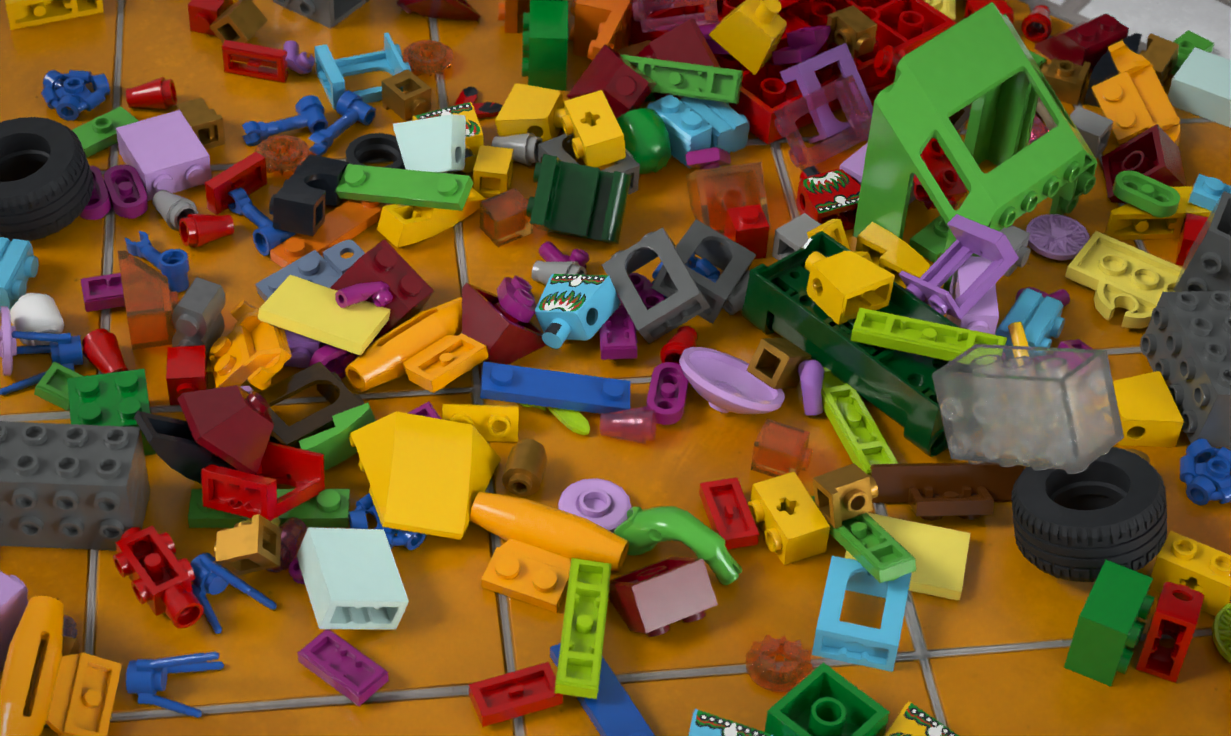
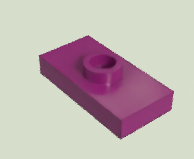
M718 147L690 151L685 154L687 166L699 169L700 173L720 171V166L731 164L730 153Z
M153 268L80 279L86 312L159 301Z
M620 305L599 329L601 360L637 358L636 326L625 306Z
M325 629L298 652L299 663L358 706L363 704L389 681L388 671L330 629Z

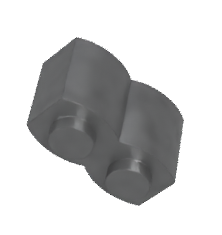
M199 277L195 278L173 311L172 320L176 333L172 338V347L205 345L206 357L208 356L212 345L220 338L225 326L221 311L224 308L226 298L221 285Z

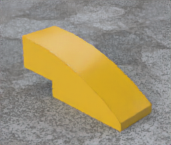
M471 188L462 211L400 204L386 205L382 208L377 230L397 248L414 244L433 237L469 217L485 204L486 198L474 188Z
M871 222L857 237L855 251L869 252L872 262L894 274V282L904 289L906 285L899 276L902 270L920 278L931 267L908 243L874 222Z

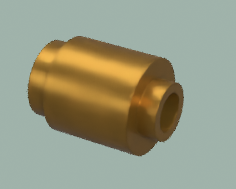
M523 439L512 447L502 476V483L508 491L518 496H530L539 490L547 464L544 446L538 441Z

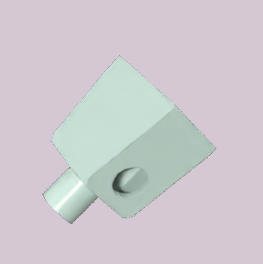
M445 115L393 124L406 170L438 173L464 170L465 115Z

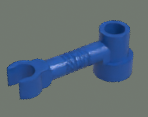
M350 90L344 92L336 105V112L342 117L326 130L315 131L309 137L315 144L308 151L317 156L324 155L332 145L333 140L354 123L359 121L364 125H369L375 117L376 109L363 102L362 97Z
M308 95L297 102L295 106L297 116L268 123L248 121L242 125L246 135H243V138L248 146H255L271 135L308 127L311 133L322 129L326 130L328 128V121L324 116L325 110L317 96Z
M237 188L227 192L235 201L227 205L233 213L246 216L258 227L253 232V241L257 250L262 255H269L271 249L296 234L294 232L274 229L273 221L252 204V200L244 189Z
M139 231L141 240L139 242H132L130 239L125 238L128 253L145 258L166 276L167 286L170 291L182 292L189 287L187 272L190 266L188 255L184 250L170 249L161 254L152 246L147 233Z

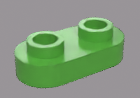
M1127 170L1116 175L1113 193L1122 202L1129 203L1158 218L1169 217L1176 213L1180 202V195L1172 187L1136 171Z

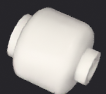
M27 293L21 296L10 310L11 322L16 327V331L61 334L64 329V321L54 299L47 294ZM19 339L21 343L27 346L50 345V342Z

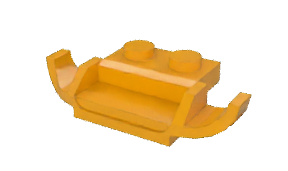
M1123 40L1109 46L1111 58L1119 74L1091 88L1104 116L1113 120L1111 130L1118 144L1121 145L1158 124L1171 140L1179 146L1181 134L1180 118L1170 102L1153 65L1142 55L1129 49Z
M245 300L240 302L231 311V315L238 321L234 324L235 329L227 336L218 338L208 353L216 388L233 385L240 386L247 379L254 387L265 390L271 385V378L292 357L285 330L258 320L259 309L253 307Z

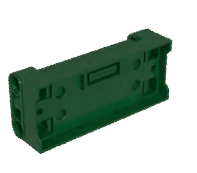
M823 231L811 236L801 249L767 267L762 263L751 269L745 302L742 308V316L765 334L770 335L776 332L810 354L812 360H817L823 368H828L832 375L843 383L850 385L859 395L904 427L903 436L928 456L934 457L987 423L997 411L1010 363L1004 358L1002 359L1000 371L851 341L852 329L856 319H850L843 324L837 325L808 296L806 291L810 272L805 269V261L811 253L818 251L825 257H830L846 250L850 251ZM896 282L893 283L889 306L876 310L958 327Z

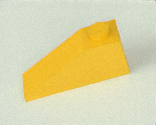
M5 0L10 30L104 12L102 0Z
M1193 186L1172 187L1180 195L1178 209L1174 215L1164 218L1154 217L1150 213L1128 203L1111 210L1105 235L1116 240L1179 239L1186 213L1209 217L1212 211L1188 202Z

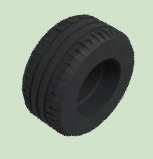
M24 117L3 121L0 123V237L8 238L10 241L13 239L33 241L57 233L70 225L83 212L94 188L93 175L82 144L72 130L51 119Z
M1078 445L1051 451L1029 464L1013 485L1011 493L1012 512L1018 549L1034 566L1054 577L1078 582H1095L1105 560L1137 571L1147 565L1165 544L1167 537V503L1164 481L1148 461L1130 451L1106 445Z

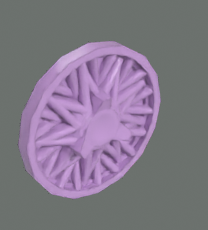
M1040 215L1032 219L1026 227V232L1030 233L1029 247L1036 253L1049 259H1074L1089 240L1086 228L1077 220L1064 215Z
M1 306L0 357H2L3 376H11L13 370L12 356H17L16 338L12 337V332L16 331V327L11 326V315L8 306Z
M598 478L582 479L570 484L562 492L558 502V509L587 518L611 532H614L617 526L628 519L627 511L631 508L630 498L622 487L611 481Z

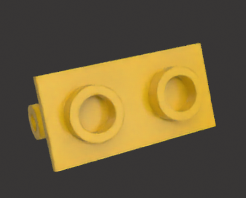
M442 404L443 420L472 424L486 441L518 442L519 406Z

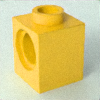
M480 145L473 170V188L484 198L507 200L513 177V149Z

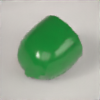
M647 108L631 110L616 119L624 134L625 151L640 164L639 174L656 173L667 165L671 158V141L663 119L655 110Z

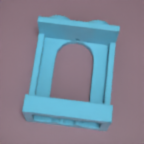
M384 33V50L334 60L327 44L314 46L316 73L334 110L339 98L345 92V80L343 77L372 71H385L392 76L407 69L411 71L409 63H404L402 60L399 44H394L389 33ZM382 86L354 91L355 94L362 97L365 103L382 100Z
M832 556L816 627L812 655L893 672L912 572L902 575L896 580L879 583L857 560ZM846 590L886 598L880 629L839 621Z

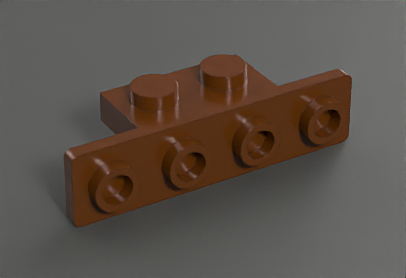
M1021 462L873 464L870 467V475L876 481L878 496L872 499V503L908 502L915 515L925 520H940L943 516H958L963 519L974 520L980 518L981 515H993L994 501L1012 500L1013 485L1023 472L1024 466Z

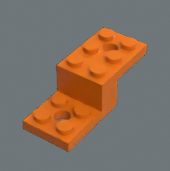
M573 0L571 15L575 16V21L570 31V41L574 42L573 54L587 57L593 61L604 44H607L616 52L619 49L630 46L633 0Z

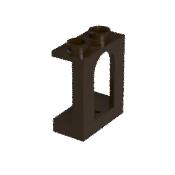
M320 361L259 392L270 406L267 410L274 423L268 442L301 449L300 440L334 428L335 424L332 416L364 404L362 398L357 393H352L343 384L337 373L330 372ZM316 384L317 391L331 403V405L291 426H288L270 408Z

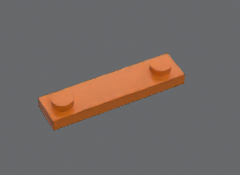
M350 199L325 215V222L314 236L296 233L271 249V260L284 268L313 250H316L324 257L323 252L342 241L351 240L377 223L383 206L392 204Z

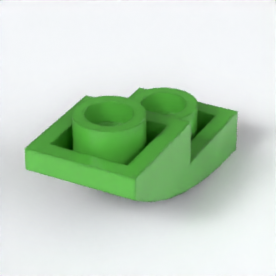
M369 403L332 416L335 427L300 440L301 449L324 454V471L357 453L356 447L351 446L349 441L350 432L376 421Z

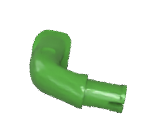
M658 506L648 509L631 507L627 511L628 519L617 526L613 532L629 541L627 555H642L652 550L657 543L664 541L682 542L698 558L704 559L722 585L731 584L739 577V573L742 572L741 566L724 546L725 540L722 536L688 511L675 506Z

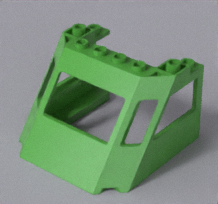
M993 2L903 56L897 65L894 83L880 91L874 100L853 232L854 237L857 238L871 222H874L900 239H903L914 174L946 224L958 214L997 231L1002 230L1004 227H1010L1017 218L1026 212L1029 213L1034 210L1037 204L1047 197L1053 199L1050 214H1069L1076 207L1079 196L1089 193L1096 182L1094 175L1098 161L1013 24L1005 14L1002 15ZM1040 97L1057 126L1029 144L1037 103ZM972 103L965 141L963 142L949 117ZM932 138L937 140L969 191L968 196L958 210L953 209L920 156ZM987 159L997 165V167L985 174L978 165ZM950 228L945 251L956 241ZM974 253L971 255V256L981 257V256L976 255V254H974ZM952 276L944 283L943 289L946 291L950 289Z

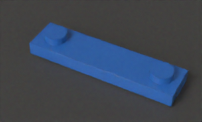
M483 362L480 398L628 417L630 412L631 381Z
M560 643L550 647V657L556 667H558ZM602 656L597 699L576 696L601 736H655Z

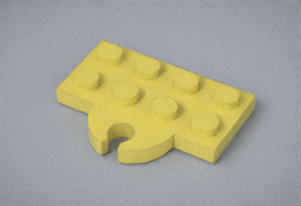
M1095 231L1068 265L1065 277L1096 291L1094 295L1095 307L1108 321L1113 317L1115 308L1121 307L1129 310L1125 312L1121 327L1145 328L1150 323L1152 311L1157 306L1162 292H1175L1173 290L1182 267Z

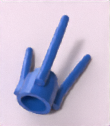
M28 331L12 332L13 338L50 342V345L18 346L17 354L51 353L52 364L53 362L60 363V365L75 371L74 365H83L80 335L71 336V333L51 334ZM46 372L1 388L0 395H7L38 384Z
M203 553L190 563L195 574V580L192 581V592L203 606V612L216 634H220L222 628L206 594L217 595L224 591L228 584H231L271 610L277 608L275 602L235 576L230 570L216 563L213 555Z
M218 652L196 653L159 659L130 660L126 672L127 692L129 694H138V704H153L181 714L200 718L202 716L201 710L155 694L157 691L165 690L169 673L221 670L224 667V663L221 661L206 662L219 659L220 655Z

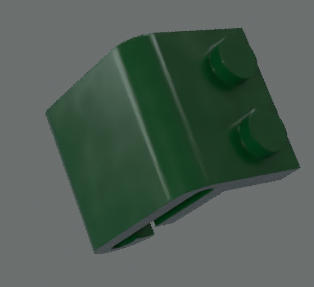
M543 154L542 163L537 162L534 169L533 182L538 184L535 197L530 196L526 215L531 217L530 223L540 230L618 244L632 176L618 171L611 173L600 171V168L563 162L557 156Z

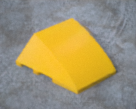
M396 411L350 432L349 435L351 446L356 447L360 457V470L366 473L370 483L369 493L382 527L461 540L470 523V512L477 494L486 491L501 461L498 454L472 424Z

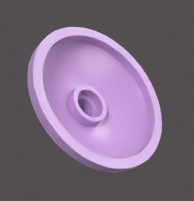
M690 347L685 349L680 357L679 363L687 380L696 392L709 401L708 404L719 412L764 414L779 409L785 399L782 389H773L746 371L749 363L734 356L709 348Z

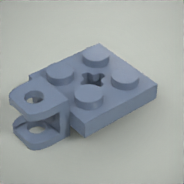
M353 240L342 241L323 252L324 258L316 250H313L256 283L257 293L266 302L289 275L330 288L365 252ZM351 252L354 254L350 258L341 257L344 253Z

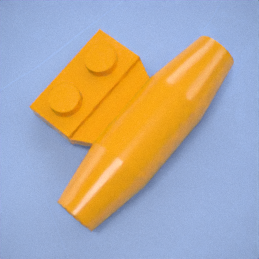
M459 297L422 311L381 336L362 355L346 367L345 372L349 383L359 392H364L407 374L409 381L435 393L486 360L488 352L486 345L462 334V298Z
M479 492L470 512L471 522L506 540L503 545L496 547L481 578L482 588L557 613L567 591L572 558L612 564V571L619 572L623 567L629 549L628 540L587 518L526 498Z
M34 596L30 598L10 642L0 682V736H40L45 724L54 730L58 736H107L122 664L84 652L62 656L64 605L55 598L48 596Z

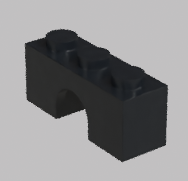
M310 154L301 165L297 166L295 173L285 180L283 187L278 193L273 194L271 197L269 212L273 215V228L314 236L325 222V204L337 206L342 200L336 193V189L349 162Z

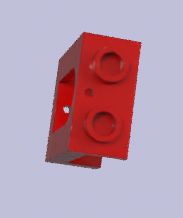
M268 442L256 475L211 464L201 469L203 507L251 519L252 516L260 514L267 520L272 521L325 490L324 454ZM277 484L295 487L294 490L277 499Z

